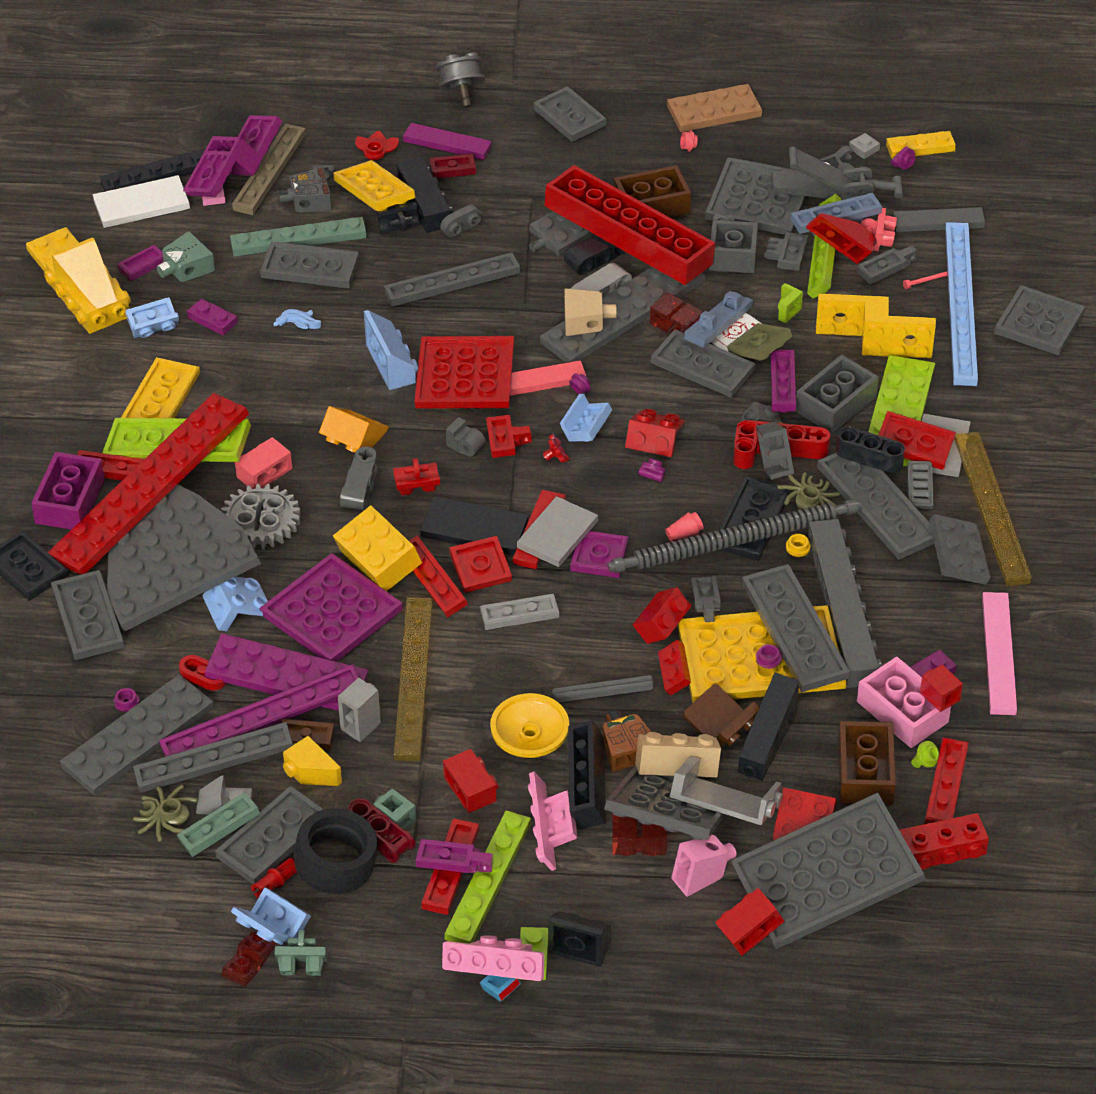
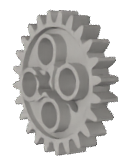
M257 484L256 489H252L248 485L246 492L238 489V496L231 494V501L225 500V507L221 508L222 513L243 527L253 549L256 545H260L262 549H265V545L268 543L271 547H275V541L283 544V537L291 538V532H297V525H300L301 515L298 501H294V495H288L286 489L279 492V486L270 489L269 484L265 488H261Z

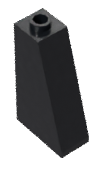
M774 673L739 755L738 773L763 781L797 714L799 680Z

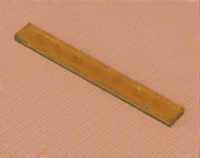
M979 432L956 434L954 440L1006 586L1030 584L1032 577Z
M407 598L394 761L421 760L432 598Z

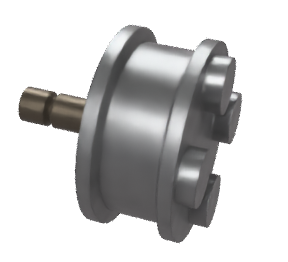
M469 53L463 57H458L457 54L446 56V61H441L435 66L436 71L440 72L441 77L439 88L442 90L459 89L463 107H469L471 102L468 87L485 81V75L481 74L479 65L482 63V58L478 56V53Z

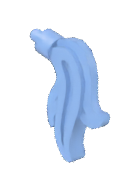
M288 309L276 318L274 326H282L285 323L293 322L302 329H317L321 327V321L312 318V310L303 312Z

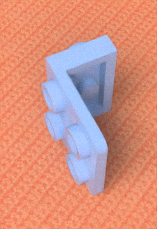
M234 577L205 591L202 595L219 631H227L238 613L263 616L260 607L268 602L259 582L253 578Z
M268 888L263 889L251 911L238 907H233L231 910L237 916L236 921L247 928H255L258 930V936L269 942L273 940L280 945H283L284 942L288 943V938H298L299 930L305 928L311 915Z

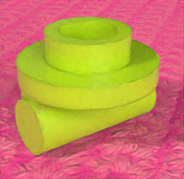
M931 741L922 742L911 764L916 768H920L921 765L927 768L935 766L939 757L936 745Z

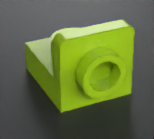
M786 283L781 286V300L778 304V320L787 323L802 309L803 298L802 291Z

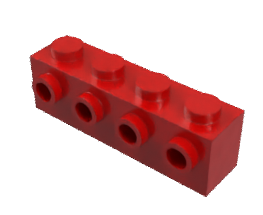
M978 813L899 830L921 869H927L930 866L944 863L951 864L968 858L974 859L987 853L989 837Z

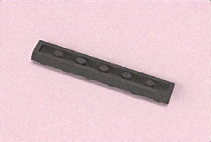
M511 252L384 285V293L391 307L519 274L520 265Z
M284 722L135 765L133 768L139 791L142 793L156 789L157 786L163 787L284 752L293 744L287 723Z

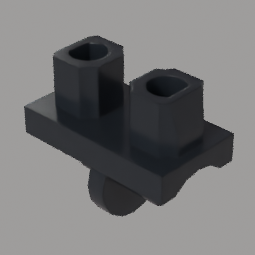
M415 202L377 211L381 234L397 230L405 231L406 228L420 225L417 204Z

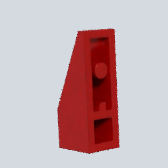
M820 213L806 225V229L856 264L872 253L874 234L858 222Z

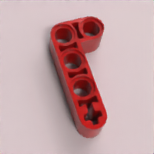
M744 420L738 423L733 458L736 467L749 469L754 466L756 453L761 454L756 426L770 422ZM778 423V425L786 428L791 457L822 459L828 456L830 432L827 429Z

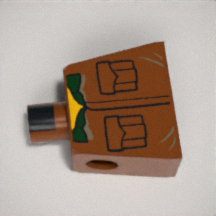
M613 710L606 716L608 722L602 725L604 748L612 773L635 766L638 735H646L651 732L637 714L623 717L619 710Z

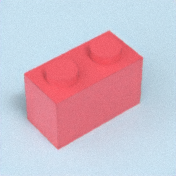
M272 437L242 455L239 462H235L236 476L252 489H256L257 484L263 488L292 470L291 452Z

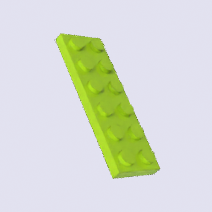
M889 355L868 432L876 435L879 434L887 411L922 421L935 369L934 362ZM904 458L903 466H907L911 460Z
M115 418L102 453L145 459L186 419ZM244 419L201 462H239L251 427L249 419Z

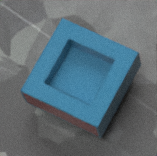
M493 975L486 976L480 982L482 989L500 1002L521 984L517 978Z

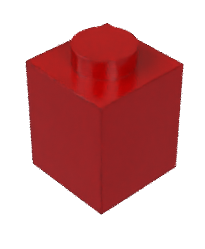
M942 664L924 673L921 680L920 693L939 712H942L961 700L963 683Z

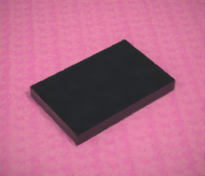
M23 530L0 544V576L29 601L52 587L51 582L62 580L69 576L68 569Z

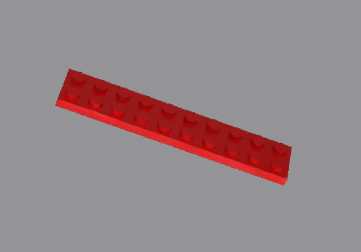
M213 393L48 553L63 566L79 575L87 573L249 415L247 408Z

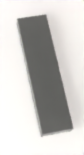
M982 207L893 212V217H897L896 232L945 230L946 222L968 223L969 229L985 227Z

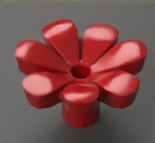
M552 433L548 441L550 449L543 452V456L547 461L553 457L558 458L561 463L570 460L563 447L560 446L561 441Z

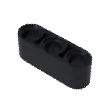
M595 235L571 247L564 255V262L579 275H584L626 252Z
M843 427L837 434L836 453L839 457L888 473H897L903 469L905 447L902 443L853 427Z

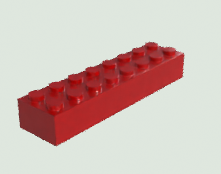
M575 165L546 185L545 207L684 285L688 284L713 264L715 242Z

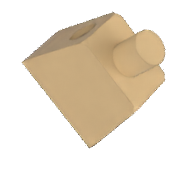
M565 289L566 336L599 332L603 330V318H616V304H602V293L598 291Z

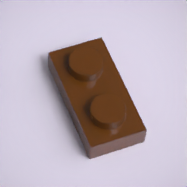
M282 719V723H287L293 745L309 736L322 750L331 751L335 731L334 723Z

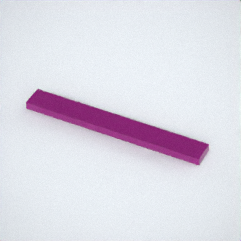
M349 665L159 740L160 746L166 757L267 728L282 722V719H290L338 700V696L359 676L354 665Z

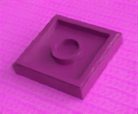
M589 531L574 550L570 571L619 578L620 573L609 572L607 563L611 562V559L618 557L624 559L628 546V536Z

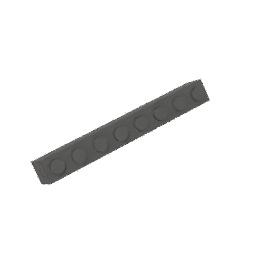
M838 519L809 522L808 541L811 544L810 549L824 603L828 605L838 650L850 671L849 679H846V687H859V681L882 667L880 659H876L875 639L871 640L870 637L872 634L871 623L865 619L866 605L865 602L860 600V583L855 582L856 568L855 565L850 564L851 550L849 546L846 547L845 545L846 531L844 528L841 529Z

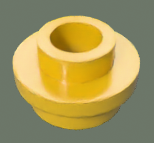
M794 534L786 542V551L792 556L802 557L810 552L811 544L805 535Z

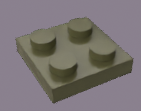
M757 323L730 343L727 349L728 352L740 357L764 360L769 357L770 353L782 347L793 336L790 328Z

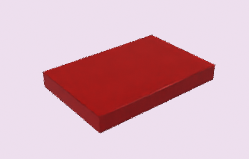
M887 411L878 435L902 443L905 447L904 458L912 461H930L932 467L943 470L956 432Z

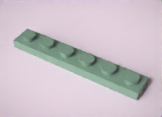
M363 217L240 233L230 235L233 256L267 252L271 241L312 246L366 238V229Z

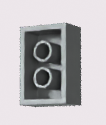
M840 355L797 390L795 412L833 434L877 397L879 377L847 357Z

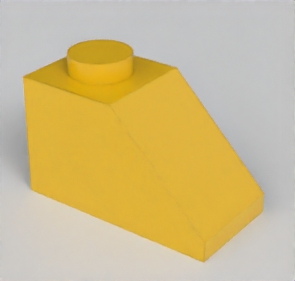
M309 736L283 752L284 771L289 777H294L300 784L339 786L342 784L341 767Z

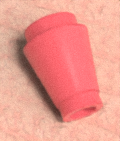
M688 512L666 528L665 532L668 539L672 542L699 535V531L703 530L704 527L696 512L691 514Z

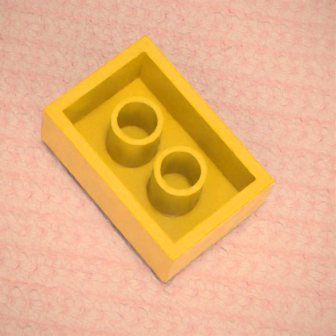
M371 505L333 535L341 553L369 580L386 592L422 564L415 547Z

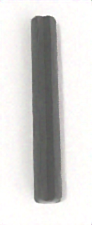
M651 675L556 687L552 689V698L561 703L648 691L653 689L654 683Z

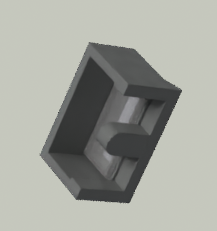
M776 421L756 426L765 473L770 479L794 474L786 428L778 425Z

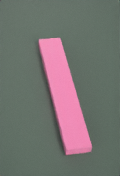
M983 592L982 606L990 714L1016 715L1017 702L1008 593Z

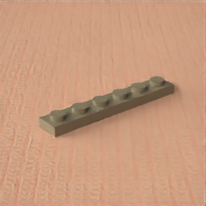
M285 123L267 153L263 156L258 170L253 176H250L232 203L233 211L254 215L305 137V128Z

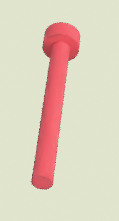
M947 271L913 281L909 279L904 280L903 286L905 289H909L912 285L948 276Z

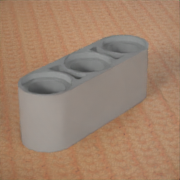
M612 262L581 280L571 289L598 291L604 297L631 280L632 276Z

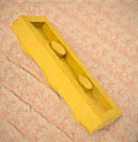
M950 131L887 138L886 142L891 159L905 146L914 150L915 156L954 152L956 146Z

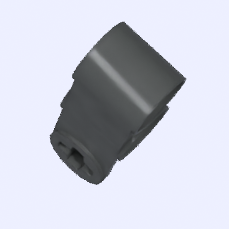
M361 447L355 452L351 468H349L345 485L341 491L340 507L365 510L367 508L369 496L373 490L378 473V467L375 463L377 454L373 448Z

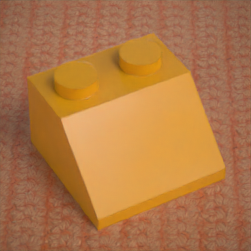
M329 406L319 433L327 436L326 441L337 445L340 442L347 445V450L355 453L361 447L373 448L388 431L389 426L350 409Z

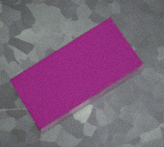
M152 245L118 263L117 267L126 278L133 281L163 263V254L157 246Z

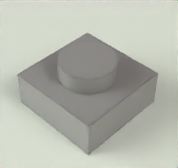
M864 133L850 141L849 147L853 152L865 159L880 150V143Z

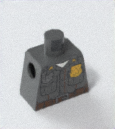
M323 167L291 175L289 177L290 188L278 190L280 203L293 201L296 212L331 211L330 192Z

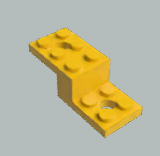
M818 294L816 334L862 336V355L932 358L936 318L889 316V297ZM843 313L845 316L838 317L835 314ZM909 335L915 336V338L913 339H907L905 337Z

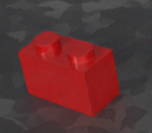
M677 587L658 592L632 626L647 644L667 639L691 608V604Z
M471 749L443 760L444 779L468 814L496 802L498 783L493 775L487 773L482 758L476 757Z
M757 888L745 895L742 901L731 910L724 912L715 923L739 954L743 956L785 921L773 904Z

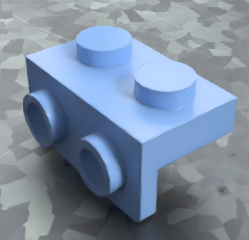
M169 297L125 310V315L134 338L140 336L141 338L149 337L154 332L160 330H172L178 325L179 321L178 313H175Z
M579 394L560 422L568 441H593L611 413L612 408L609 403L589 404L585 395Z

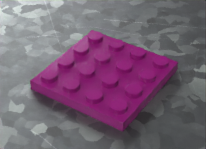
M332 553L260 607L263 617L319 658L335 662L403 610L402 602Z

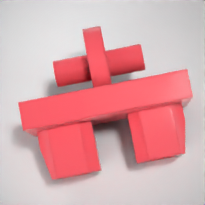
M882 208L881 214H878L877 221L867 218L860 222L863 227L874 234L873 251H879L880 245L888 247L893 245L897 217L886 216V208Z

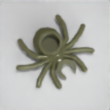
M806 472L801 477V484L791 474L788 475V478L796 486H777L778 489L795 490L786 497L784 504L788 505L790 499L797 495L796 506L799 510L814 507L819 503L821 505L824 502H831L833 506H836L835 503L826 497H837L840 495L839 492L824 493L830 485L829 481L825 482L822 489V479H820L819 484H814L811 482L813 476H810L805 483Z
M183 785L174 789L165 799L163 790L157 786L156 790L159 793L160 802L156 798L143 796L144 810L148 811L139 810L141 817H133L135 822H150L138 830V833L146 832L156 823V837L161 842V822L163 827L174 833L184 831V829L172 827L182 825L189 817V809L180 802H197L198 799L194 797L174 798L184 788Z

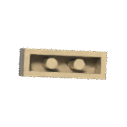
M649 732L646 735L639 734L635 765L638 773L641 775L674 776L681 765L690 756L700 758L697 777H717L721 747L716 737L702 734L698 737H691L681 733H675L672 736L661 735L656 732Z

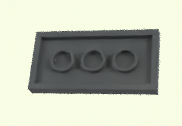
M271 241L260 270L261 278L350 288L359 261V252Z
M676 329L651 356L652 364L731 398L755 371V363L711 344L703 348L684 339L685 333Z
M100 570L51 582L74 660L125 648Z
M290 786L267 805L258 816L250 820L215 850L216 858L254 884L266 876L269 869L278 866L294 852L297 834L302 823L310 815L323 810V808Z

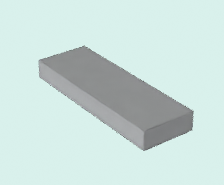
M554 594L480 606L485 630L559 618V609Z

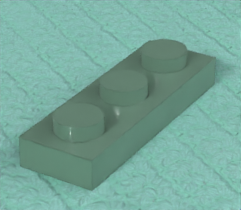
M243 792L177 834V837L188 853L194 857L258 816L260 812L246 792Z

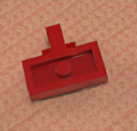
M510 415L486 418L492 458L516 455L515 446L532 442L530 426H511Z

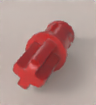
M288 858L275 869H269L266 876L251 885L252 892L259 889L254 895L259 898L264 888L273 891L275 888L284 886V881L297 872L294 860Z

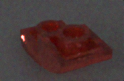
M251 931L238 944L237 954L222 967L221 976L246 986L266 962L276 942L273 940L269 942L258 936L256 932Z

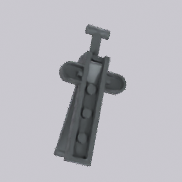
M796 147L789 148L790 168L799 172L772 170L771 187L774 193L826 199L837 194L842 200L873 193L874 189L894 191V197L897 199L903 197L902 179L900 176H894L893 182L871 180L873 174L870 168H854L849 163H841L838 168H835L796 149Z

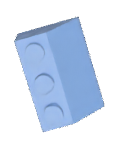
M369 310L364 311L366 346L388 389L392 390L416 383L415 373H418V366L415 359L411 360L407 344L402 343L400 330H396L390 320Z

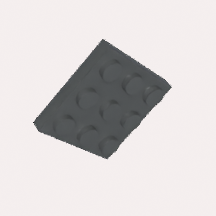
M1020 285L997 322L994 334L1060 355L1082 318L1085 306Z

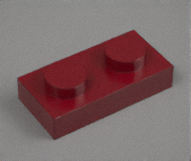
M473 153L429 158L432 177L437 179L476 174Z

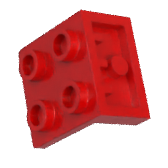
M783 787V798L777 814L773 840L833 814V812H836L837 807L836 798Z

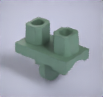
M299 930L298 938H288V946H275V956L279 964L280 974L295 975L296 962H306V975L320 976L324 962H327L328 958L326 947H306L316 946V938H306L305 930Z

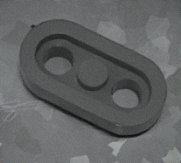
M467 205L446 216L441 223V231L448 237L457 236L477 226L481 221L482 212L475 205Z

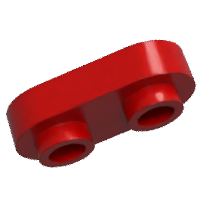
M188 655L180 660L179 673L186 680L213 691L220 690L226 685L223 680H213L205 677V670L209 660L197 655Z

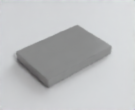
M923 414L922 422L956 432L944 469L940 470L932 467V473L959 477L971 422Z
M556 496L517 541V548L560 567L598 522V515Z

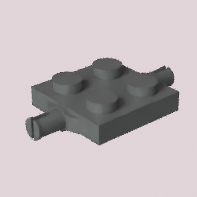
M552 211L530 224L529 231L538 240L530 243L529 248L532 252H535L542 247H546L557 256H560L571 247L592 237V233Z

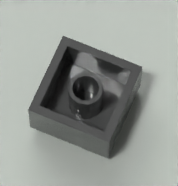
M713 220L711 241L715 242L713 264L709 267V270L754 273L758 223Z

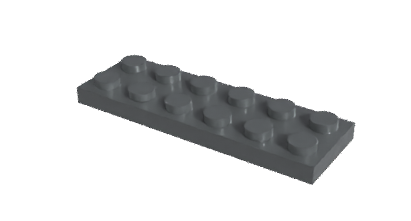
M837 453L818 460L817 468L845 500H860L862 509L858 510L859 516L898 560L935 544L930 523L882 470L841 458Z
M789 564L742 577V585L776 647L779 649L793 678L799 680L801 692L849 679L850 671Z
M179 674L60 760V766L92 795L96 796L130 771L133 766L138 765L160 749L159 740L184 731L214 709L213 701Z

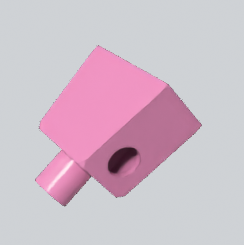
M711 835L708 840L694 839L680 843L671 879L686 897L720 880L724 875L727 861L736 857V850L731 843L723 845L714 835Z

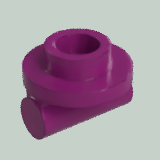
M905 146L891 160V164L906 170L914 164L915 152Z
M649 458L648 463L643 461L639 475L662 482L666 468L662 467L663 462Z

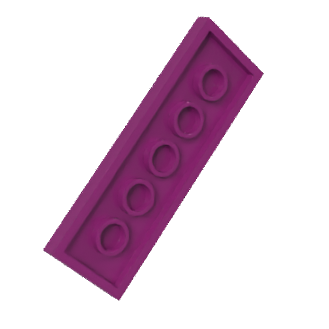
M221 633L205 670V677L213 680L220 679L225 683L275 695L349 665ZM355 667L359 678L366 682L368 669ZM338 700L321 706L339 711Z

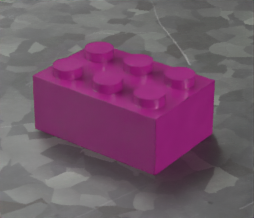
M55 452L31 503L35 524L73 529L75 525L80 523L91 511L105 480L102 459Z

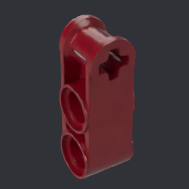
M358 798L349 803L348 810L357 813L359 816L361 815L372 826L377 837V851L389 862L395 864L399 861V856L407 850L415 848L416 844L411 834L398 826L368 800Z

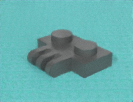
M786 232L784 239L771 237L768 239L764 257L778 260L777 268L800 271L808 243V235Z

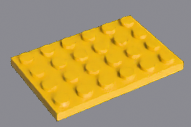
M828 605L814 606V610L838 650ZM758 612L714 616L715 622H704V617L681 619L677 625L680 642L685 647L691 679L689 688L692 703L713 684L719 685L732 699L764 697L774 673L793 678L783 658L781 663L772 669L763 668L757 664L756 653L763 645L770 644L776 646ZM846 680L801 692L799 688L798 693L846 689Z

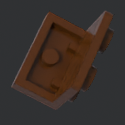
M713 684L683 712V718L700 735L707 734L716 737L722 748L726 744L729 746L733 745L741 736L738 733L744 728L747 731L752 727L755 720L754 716L758 713L760 707L753 701L743 710L719 685Z

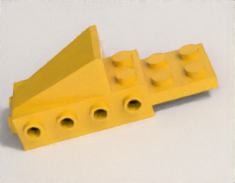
M67 227L26 243L27 251L44 271L47 283L52 286L58 297L64 301L67 308L72 311L78 322L83 325L89 334L127 319L125 310L129 309L130 297L126 291H122L117 279L109 275V271L103 264L93 237L79 243Z

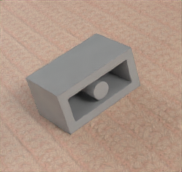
M357 678L338 696L341 730L361 742L381 724L377 688L373 684L366 683L362 679Z

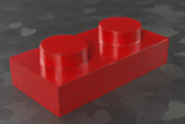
M676 640L658 652L664 689L670 695L691 683L684 644Z

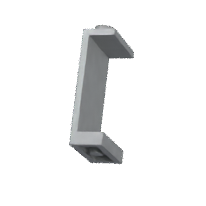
M690 756L674 774L671 798L762 825L768 817L771 818L773 816L775 808L779 809L783 798V793H780V782H775L766 795L761 798L699 779L697 774L700 758Z

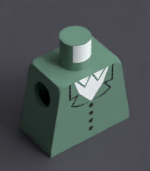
M190 232L183 234L163 248L164 262L157 266V271L162 278L173 274L180 282L215 271L213 253Z

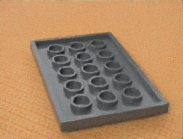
M878 793L731 860L732 866L746 893H751L759 888L785 921L768 935L775 950L926 880L922 869Z

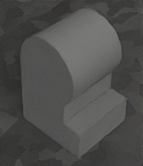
M460 417L446 429L447 447L461 454L472 457L485 445L486 441L483 434L475 428L467 427L466 421Z

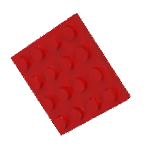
M514 336L421 337L414 401L415 409L510 408Z

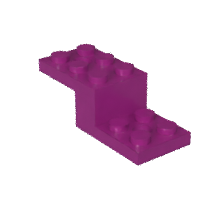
M249 115L238 137L213 136L183 191L188 196L216 197L222 190V185L228 175L253 176L258 170L263 156L267 153L274 136L278 133L282 120L278 116Z

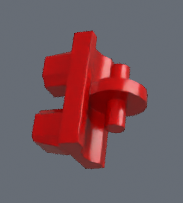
M413 458V466L393 468L396 488L402 496L410 495L413 492V488L422 487L423 491L431 492L436 490V485H440L436 462L419 465L418 458Z

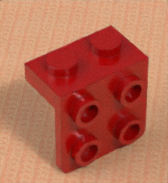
M643 409L629 420L625 448L668 457L673 456L677 432L685 423V420L679 419V415L667 413L664 416L656 414L657 411Z

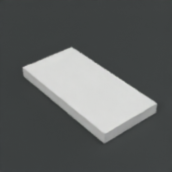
M179 176L93 194V200L103 228L190 209L186 193L183 191L184 188Z

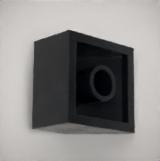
M561 911L549 917L548 953L598 967L602 966L611 943L610 924Z

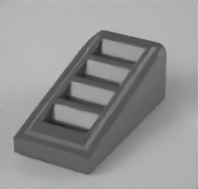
M909 461L906 472L908 499L917 509H933L932 463L930 461ZM914 497H927V499H919Z

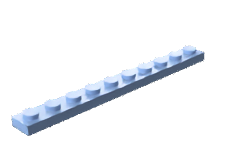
M946 222L945 237L953 385L977 386L978 373L968 223Z

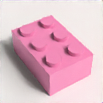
M895 657L859 681L857 702L880 722H893V733L912 748L949 723L951 706L939 712L920 693L922 677L898 657Z

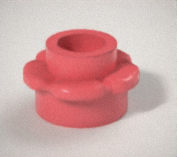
M692 130L683 132L680 139L681 149H686L688 152L696 148L698 141L697 135H694Z

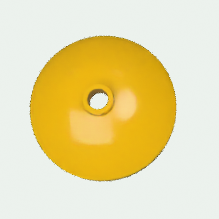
M533 693L520 694L506 699L495 709L490 723L491 734L497 745L512 755L525 758L540 757L550 754L564 743L568 736L569 718L565 709L550 697Z

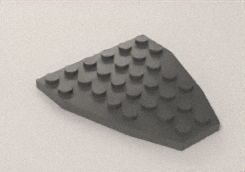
M177 484L108 551L107 593L119 623L125 632L261 563L243 527L198 494Z

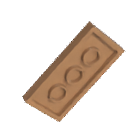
M749 84L667 99V107L680 132L762 117V109Z

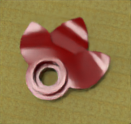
M376 131L368 139L357 137L355 145L364 152L366 158L379 160L385 156V153L394 151L398 147L399 139L394 137L386 140L380 131Z

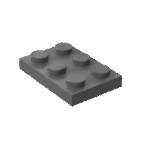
M568 86L533 102V109L571 142L606 126V118Z
M933 514L929 521L941 574L986 585L990 580V574L978 524Z

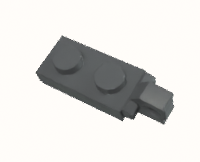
M912 245L903 250L892 248L859 264L857 272L871 285L911 265V263L917 260V250Z
M716 576L691 578L695 610L703 612L704 622H715L714 611H720L721 608Z

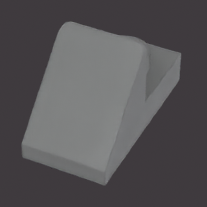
M224 775L200 789L196 813L209 815L243 792H246L252 800V789L226 788Z

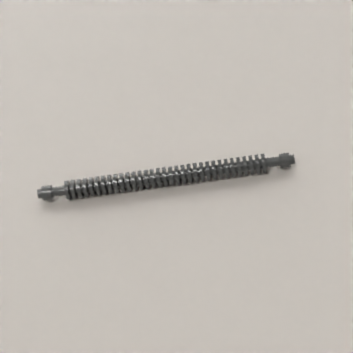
M855 499L846 500L843 504L836 506L828 502L780 514L779 516L776 515L767 519L752 521L749 524L744 523L743 525H737V527L732 526L731 528H725V530L720 529L719 531H713V533L708 532L707 534H701V536L696 535L695 537L692 536L683 540L680 539L671 543L656 545L652 548L636 550L632 557L611 559V562L607 563L609 572H614L615 574L624 572L626 568L637 566L638 570H642L650 566L666 564L668 561H678L680 558L686 559V557L690 558L692 555L698 556V554L702 555L704 552L710 553V551L714 552L716 549H726L728 546L734 547V544L737 546L740 543L745 544L746 542H752V540L757 541L758 539H764V537L769 538L770 536H776V534L781 535L782 533H788V531L793 532L794 530L809 528V522L832 520L836 519L837 515L858 513V510L862 509L860 500Z

